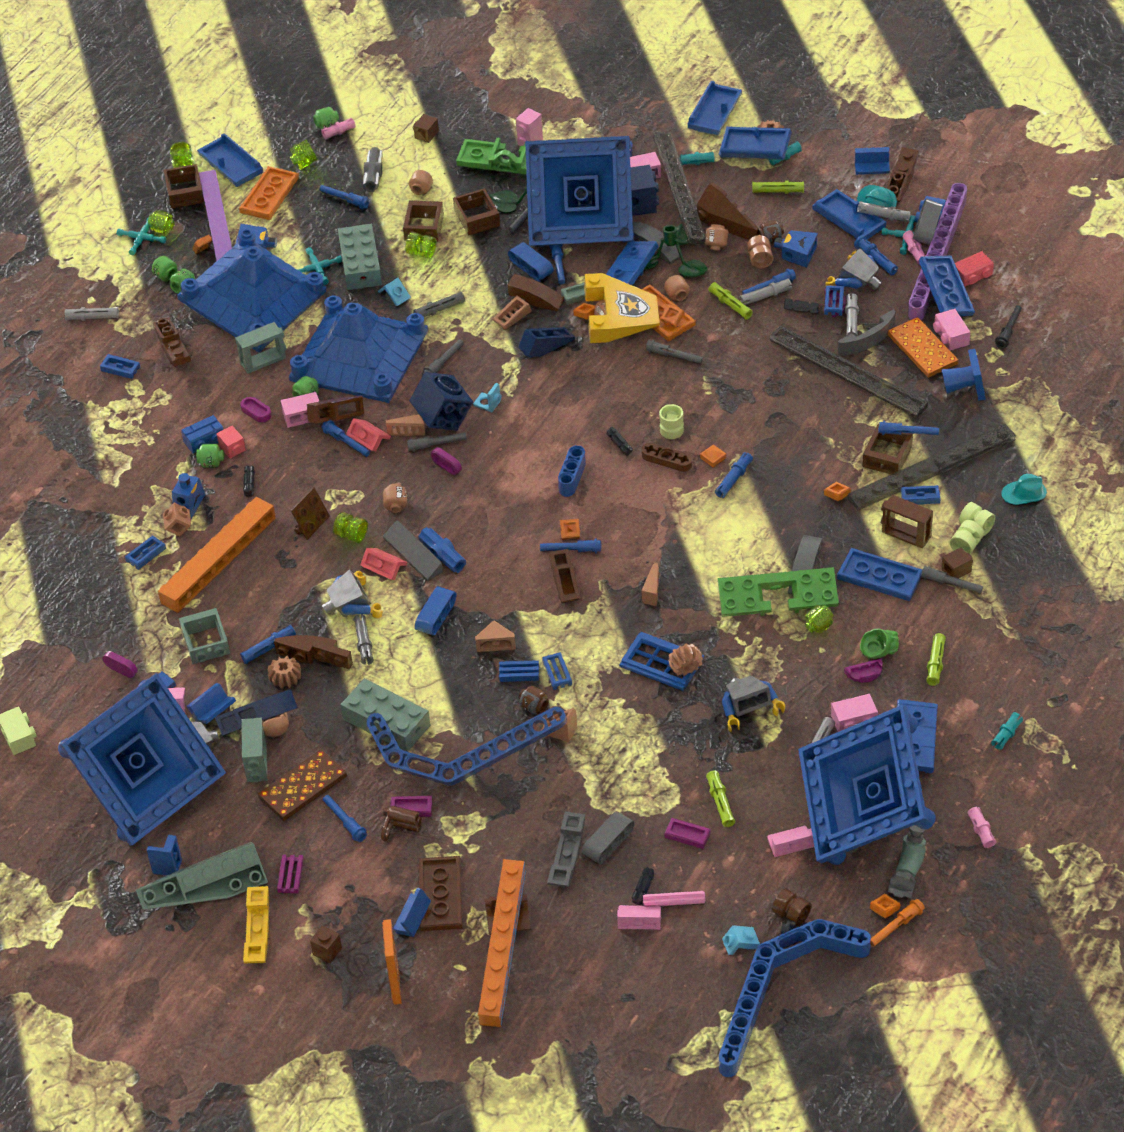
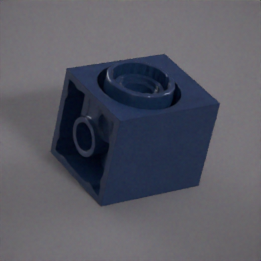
M650 164L631 167L633 216L657 213L659 197L656 193L659 192L658 182H655V171L651 170Z
M431 372L423 374L409 400L429 428L458 431L473 404V400L454 375Z

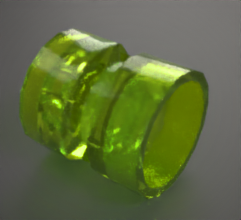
M177 142L170 147L173 168L194 164L192 149L189 143Z
M414 232L409 233L405 244L406 253L415 256L419 254L420 257L431 259L436 249V238L427 235L422 236V234Z
M345 512L338 514L333 525L334 535L342 538L347 537L348 540L357 543L364 539L368 529L367 520L353 517V515Z

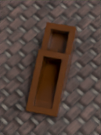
M514 274L508 284L509 296H519L525 299V302L531 306L558 312L564 302V297L559 293L525 276Z
M363 396L336 398L307 404L308 422L321 423L329 420L337 421L364 414Z
M568 549L549 552L551 569L561 603L580 600Z

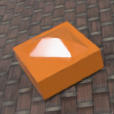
M210 235L196 240L192 249L195 254L210 247L212 242Z
M583 303L573 310L574 316L587 320L589 316L595 315V306Z
M668 304L660 319L673 327H677L685 312L678 307Z
M713 444L700 453V458L714 468L726 459V453Z
M838 482L824 489V495L836 501H840L851 494V488Z
M579 519L560 520L562 540L580 539Z
M883 894L870 903V909L886 919L900 910V903Z

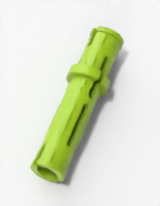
M785 180V182H753L752 191L753 193H804V182H789V180Z
M716 282L710 285L709 292L718 297L721 303H726L746 320L752 316L753 311L732 296L729 290L723 289Z
M940 633L933 636L930 661L927 664L928 676L926 682L931 686L939 684L940 672L943 670L942 657L946 637Z
M710 771L706 774L710 785L709 792L714 797L722 825L724 827H731L735 824V819L725 794L726 788L721 783L718 771Z

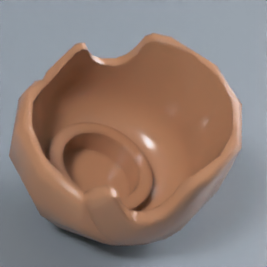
M287 713L263 721L265 736L277 737L287 731L289 727Z

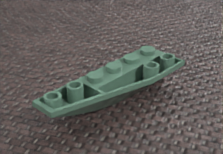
M249 842L136 889V893L144 910L230 898L247 891V887H258L268 883L254 843Z

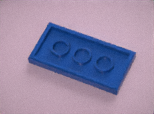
M921 256L919 263L940 313L956 309L960 316H973L975 310L952 256Z
M851 548L837 574V579L910 601L922 578L923 569Z

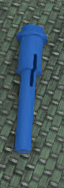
M325 185L320 186V191L345 199L347 203L357 205L360 209H366L369 206L370 200L367 196H359L354 193L348 194Z
M563 244L549 245V248L552 250V258L556 264L558 283L564 284Z
M786 269V272L772 276L771 280L742 291V295L769 286L772 282L778 283L786 279L793 282L796 279L793 269Z
M332 420L325 421L322 424L321 428L325 434H330L338 441L342 440L365 457L369 456L370 451L347 436L345 431L334 425Z
M883 420V422H879L878 433H882V435L885 433L939 435V428L904 426L902 423H887Z
M595 538V540L588 541L578 540L577 543L540 544V551L568 549L578 550V552L598 553L601 552V540Z
M329 795L324 796L323 801L343 822V827L352 835V839L358 842L365 840L367 837L366 829L361 827L354 818L349 817Z

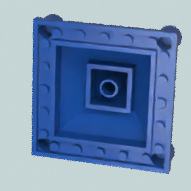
M630 136L525 141L529 246L543 247L545 245L601 242L628 243L629 241H634Z
M245 228L238 233V243L196 280L188 278L182 281L181 292L177 295V299L232 336L238 337L273 322L284 331L326 292V287L323 285V276L320 273L311 272L305 275L296 270V268L255 242V232ZM273 340L253 347L252 349L260 353Z
M329 296L324 301L326 313L302 355H296L290 360L291 373L289 381L297 382L303 376H308L317 380L319 388L390 403L428 332V325H425L424 317L419 313H413L407 317V323L391 320L390 318L377 316L358 303H348L343 309L340 297Z
M158 673L149 679L141 681L136 689L70 738L63 739L58 746L60 755L72 761L117 825L118 838L121 841L128 842L129 845L135 844L226 773Z
M901 705L798 749L818 862L823 863L827 861L833 865H839L845 860L846 852L913 825L926 830L935 823V813L925 807L913 748L911 734L917 729L918 721L913 715L908 713L906 706Z

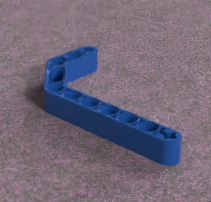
M553 707L449 763H444L401 750L389 725L381 714L373 713L367 718V726L390 768L448 786L465 780L557 731L567 723L565 711L560 707ZM555 714H558V716H560V721H557L555 719ZM548 718L551 726H548V723L545 719ZM376 720L379 721L383 731L379 732L374 723ZM537 723L545 725L542 731L534 730ZM521 732L527 734L525 740H516L517 734ZM390 737V744L386 746L381 745L383 738ZM507 742L509 745L506 750L501 751L498 749L500 743ZM483 752H490L489 759H480ZM393 755H400V760L397 763L390 762ZM418 760L434 765L435 770L433 773L427 774L413 770L409 765L412 761ZM466 761L472 762V767L469 770L462 768L463 763ZM447 771H454L452 779L444 778Z
M817 919L760 944L756 949L719 1053V1072L725 1077H733L737 1074L774 968L819 948L859 958L866 957L870 953V934L862 929ZM803 941L795 946L783 949L784 947L789 946L795 942Z

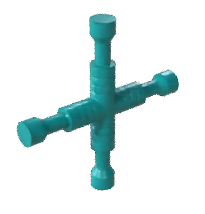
M910 216L906 231H893L883 228L882 235L890 234L894 235V237L903 238L902 236L905 232L913 231L915 216ZM903 238V246L900 248L899 252L900 254L905 255L907 252L908 245Z
M152 217L147 218V223L140 232H128L123 229H117V235L119 236L126 235L130 238H136L133 247L129 250L130 255H135L137 247L140 246L143 240H155L160 243L166 242V237L164 236L157 237L153 234H147L149 226L154 222Z
M309 247L306 249V253L310 256L312 264L296 270L302 273L316 270V272L323 276V285H326L329 281L324 276L325 273L322 268L343 261L340 255L334 259H326L319 262L313 254L312 248Z

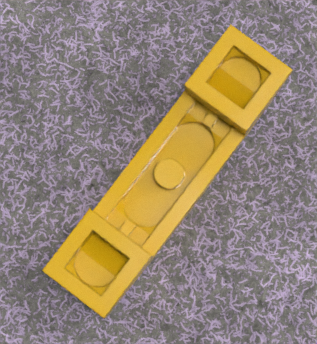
M268 886L247 887V926L243 962L244 964L265 963L269 932Z

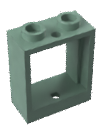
M275 322L235 337L239 361L247 374L286 358L285 351L287 347L283 341L285 335L282 328H278ZM275 339L276 347L251 356V348Z
M216 608L179 618L181 631L192 664L230 654L228 641ZM217 628L221 641L193 649L189 637L190 634Z
M262 718L242 719V760L247 782L267 781V741Z

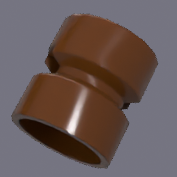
M783 889L773 902L772 912L781 918L787 917L791 921H795V926H798L806 921L812 904L802 897L797 898V895L790 890Z

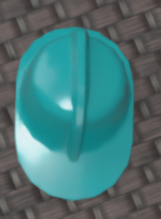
M876 185L863 187L857 197L858 202L862 201L889 208L891 206L896 207L897 204L896 196L891 190Z
M1024 474L1018 481L1007 484L1001 493L1004 501L1009 504L1019 505L1042 500L1045 498L1047 490L1042 484L1041 476Z

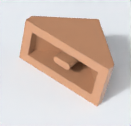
M496 621L490 623L475 636L477 652L516 649L515 634Z
M574 708L565 711L567 717L565 726L548 736L570 742L577 730V716ZM558 714L554 715L557 721L561 720Z

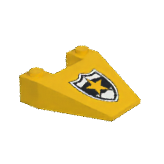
M603 273L585 274V300H604L606 314L589 316L590 343L610 342L660 326L656 295Z

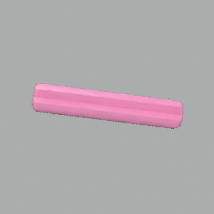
M704 891L643 895L644 906L705 903Z

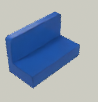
M889 147L855 148L854 162L856 175L889 174Z
M216 683L187 705V708L196 722L207 724L232 705L236 699L228 697L220 683Z
M168 835L164 848L148 846L147 854L153 874L167 876L179 871L182 857L176 836Z
M417 888L414 894L410 893L393 928L397 934L415 936L431 902L421 888Z

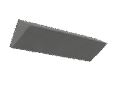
M398 520L383 535V538L427 581L443 572L441 561Z

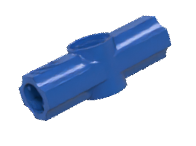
M426 527L421 530V533L418 535L419 541L439 561H442L453 572L459 573L463 570L466 560L454 549L453 544L448 538H441L432 528Z

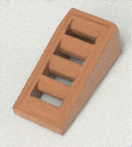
M516 296L493 318V321L506 330L528 315L532 310L527 302Z
M419 414L386 420L387 434L390 436L425 435L424 421Z
M658 563L652 565L642 588V602L652 606H656L658 601Z

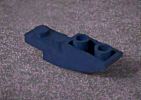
M290 689L236 708L215 717L221 735L224 736L242 729V719L262 718V721L298 707Z

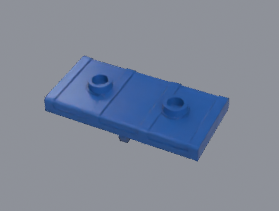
M710 81L689 117L688 129L719 135L739 97L742 95V90L715 84V81Z
M726 127L719 156L720 158L784 160L791 130L790 128Z
M225 133L221 134L220 138L197 150L198 155L203 157L236 187L263 173V167L260 162Z
M838 189L821 200H817L812 205V209L815 212H818L856 239L861 235H865L869 239L886 227V221L879 216L857 212L859 202L854 201Z
M629 241L606 275L633 285L637 278L644 274L643 269L658 249V243L656 241Z
M898 699L897 707L901 705L906 706L908 713L913 715L918 721L917 729L911 734L918 771L933 773L938 704Z

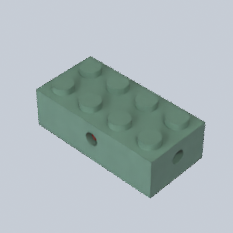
M372 224L338 228L347 290L382 285Z
M365 678L340 704L343 720L370 734L367 718L373 713L381 714L389 725L400 749L407 752L431 726L428 710ZM376 720L374 722L376 728L379 730V732L383 731L379 725V721ZM385 737L382 739L388 743L391 742L390 737Z

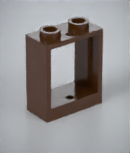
M197 164L164 170L171 208L204 203ZM196 180L197 186L173 191L171 189V184Z
M485 188L453 197L454 211L468 236L500 226L499 212ZM484 205L487 210L485 213L468 218L463 212L464 210Z
M409 200L403 225L404 241L438 242L444 217L443 202ZM412 218L435 219L433 226L411 225Z
M877 424L863 453L862 467L898 476L912 448L913 433H901V435L885 433L882 435V433H878L879 424ZM878 440L902 445L897 457L873 451Z
M891 495L888 500L883 502L881 507L883 516L880 522L882 524V533L923 549L932 537L933 510L895 495ZM895 514L917 522V527L895 519Z

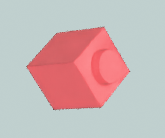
M233 426L216 433L219 447L230 459L246 451L244 438Z

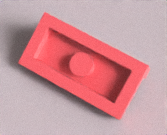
M353 418L346 433L347 436L371 451H377L382 439L390 440L391 438L389 434L366 420Z
M366 548L360 566L388 579L395 580L399 567L407 566L408 562L378 548Z

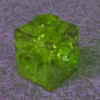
M307 139L289 149L292 154L290 156L294 166L297 164L300 170L318 160Z

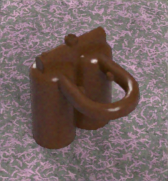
M396 806L383 808V816L386 817L381 831V839L385 842L388 840L393 826L418 832L422 823L419 812Z

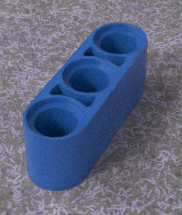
M524 242L508 251V257L511 262L536 281H541L554 272L552 264Z
M572 446L568 450L558 476L559 493L562 496H572L577 489L586 466L585 449L582 446Z
M437 586L417 616L415 630L434 636L454 606L457 593Z

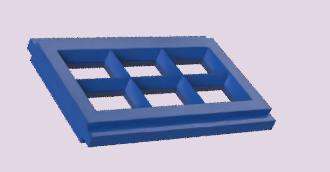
M643 632L637 635L619 664L624 669L682 691L687 687L697 671L694 670L692 673H687L682 679L668 674L671 669L669 661L656 655L660 650L669 654L673 653V649H677L679 646ZM643 643L656 649L651 655L638 650V648ZM635 654L649 658L646 665L631 659ZM654 660L667 665V668L662 672L649 666Z

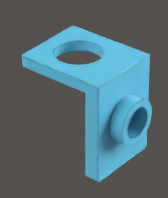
M399 278L378 290L379 293L386 290L396 306L411 298Z
M495 383L488 394L481 393L473 403V406L493 412L502 397L499 384ZM483 399H488V404L483 405L480 403V401Z

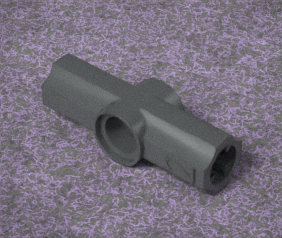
M372 147L371 150H368L367 162H364L363 187L368 192H374L378 189L379 178L382 177L383 152L378 147Z

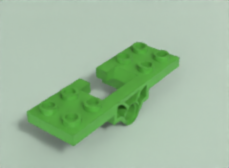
M496 138L495 142L465 139L456 163L457 166L526 174L525 144L520 146V157H517L514 153L512 154L506 150V144L501 143L500 138ZM502 155L508 156L509 160L502 158Z
M834 567L718 578L722 617L749 614L765 616V613H771L772 608L771 601H763L762 589L777 590L785 589L789 586L792 588L793 595L792 599H788L789 611L795 610V613H799V610L838 606L839 601Z

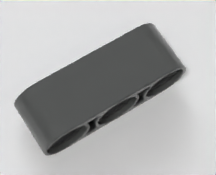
M925 199L913 240L930 245L941 213L942 204Z
M618 811L614 812L586 841L582 848V854L596 863L602 864L631 834L635 821Z

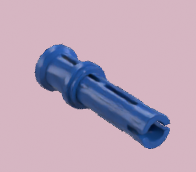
M865 235L859 236L854 243V247L856 249L860 248L866 255H871L874 261L889 275H894L897 272L898 266L878 250L876 244L869 242Z

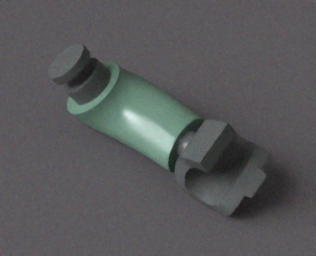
M915 825L909 827L910 832L903 837L900 860L895 873L891 877L887 891L900 898L912 897L916 883L914 878L925 856L926 840L923 838L925 830Z

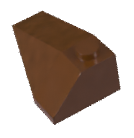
M709 183L697 203V217L699 220L709 226L713 224L725 226L724 229L728 233L747 240L754 236H759V228L746 214L742 215L739 212L738 205L735 202L731 203L727 199V193L715 183Z

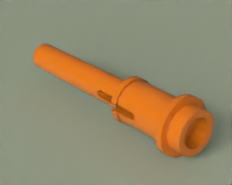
M918 899L911 900L909 902L910 905L899 912L896 919L871 938L870 945L875 947L900 925H906L917 914L921 915L924 910L923 903Z

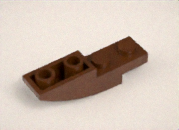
M901 148L897 163L891 172L886 186L887 189L895 194L897 202L901 201L910 184L919 150Z
M161 318L153 322L156 334L170 364L176 367L191 362L190 355L180 340L179 333L171 319Z
M309 635L285 636L274 640L276 654L282 657L288 656L308 664H312L313 660L317 659L320 662H327L349 670L353 665L351 651L338 648L337 640Z

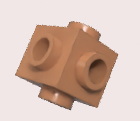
M173 503L164 511L163 518L166 531L181 536L191 526L190 510L185 506Z

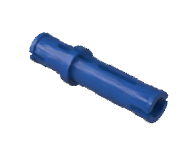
M744 452L740 459L733 463L732 469L715 490V494L719 498H725L738 478L744 475L745 469L753 460L751 454Z
M289 625L277 633L273 632L269 638L241 652L240 656L243 662L247 664L275 648L274 640L276 638L295 636L296 632Z

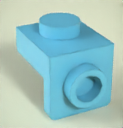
M732 926L722 939L728 955H733L738 948L757 949L760 945L753 927Z

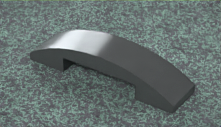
M633 222L634 240L656 241L658 246H660L661 238H664L663 233L647 224ZM664 243L659 258L670 265L678 260L680 256L676 245L667 246Z
M893 309L881 316L879 324L856 337L851 333L839 340L838 355L844 356L859 353L884 340L888 336V330L894 328L896 311Z
M803 536L792 571L814 569L823 538ZM789 586L788 594H792L791 586Z
M565 812L554 864L551 866L547 882L548 885L569 887L581 846L585 814Z

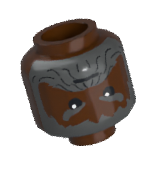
M776 220L760 224L759 235L767 237L770 244L775 243L776 237L782 238L784 229L782 224L779 225Z
M529 686L519 694L520 707L532 715L543 713L549 705L547 693L536 686Z

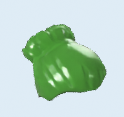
M879 628L870 630L861 639L860 651L865 657L870 659H878L888 654H894L898 651L899 646L898 633Z

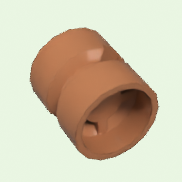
M762 235L752 237L747 243L752 266L759 269L770 266L773 262V254L769 239Z

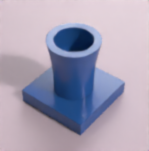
M975 349L968 350L971 366L942 369L947 394L959 389L975 386L978 401L986 399Z

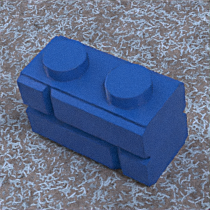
M212 415L182 429L181 433L185 445L193 454L197 452V449H200L202 444H218L216 433L224 429L217 418Z

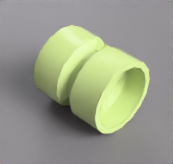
M665 405L661 408L659 414L660 433L664 438L677 439L684 432L683 410L678 405Z
M970 502L962 510L959 523L962 524L966 520H972L983 528L985 536L994 525L995 515L985 509L982 510V507Z
M972 520L964 521L950 540V546L953 551L962 547L966 553L971 554L984 536L983 528Z

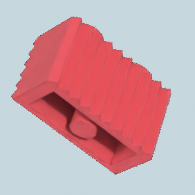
M980 251L956 262L955 265L964 287L969 284L976 283L978 280L990 277L993 274L994 262L983 251Z

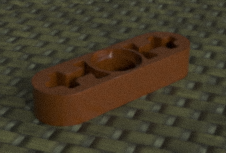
M646 443L641 448L642 458L645 461L682 472L689 471L692 468V457L687 453L654 443ZM665 455L671 456L670 459H663L662 457Z

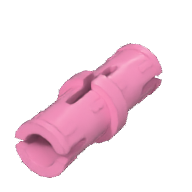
M350 118L340 123L336 122L334 125L322 129L321 132L326 140L338 134L342 135L343 132L355 128L356 125L354 120Z
M910 230L905 232L902 237L908 245L909 252L913 254L917 264L920 265V257L926 255L922 250L921 243L913 240L914 234Z
M980 807L971 808L968 811V815L973 822V829L979 835L984 848L994 846L996 840L991 833L989 822L983 817Z

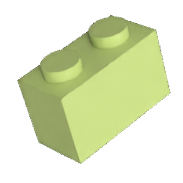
M19 707L0 714V729L13 755L36 746L34 738L37 737L33 726H28L30 724L26 712L22 714Z

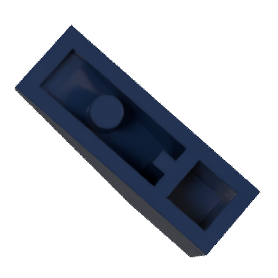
M565 327L525 329L518 348L524 352L525 356L530 358L543 356L573 341L575 336Z

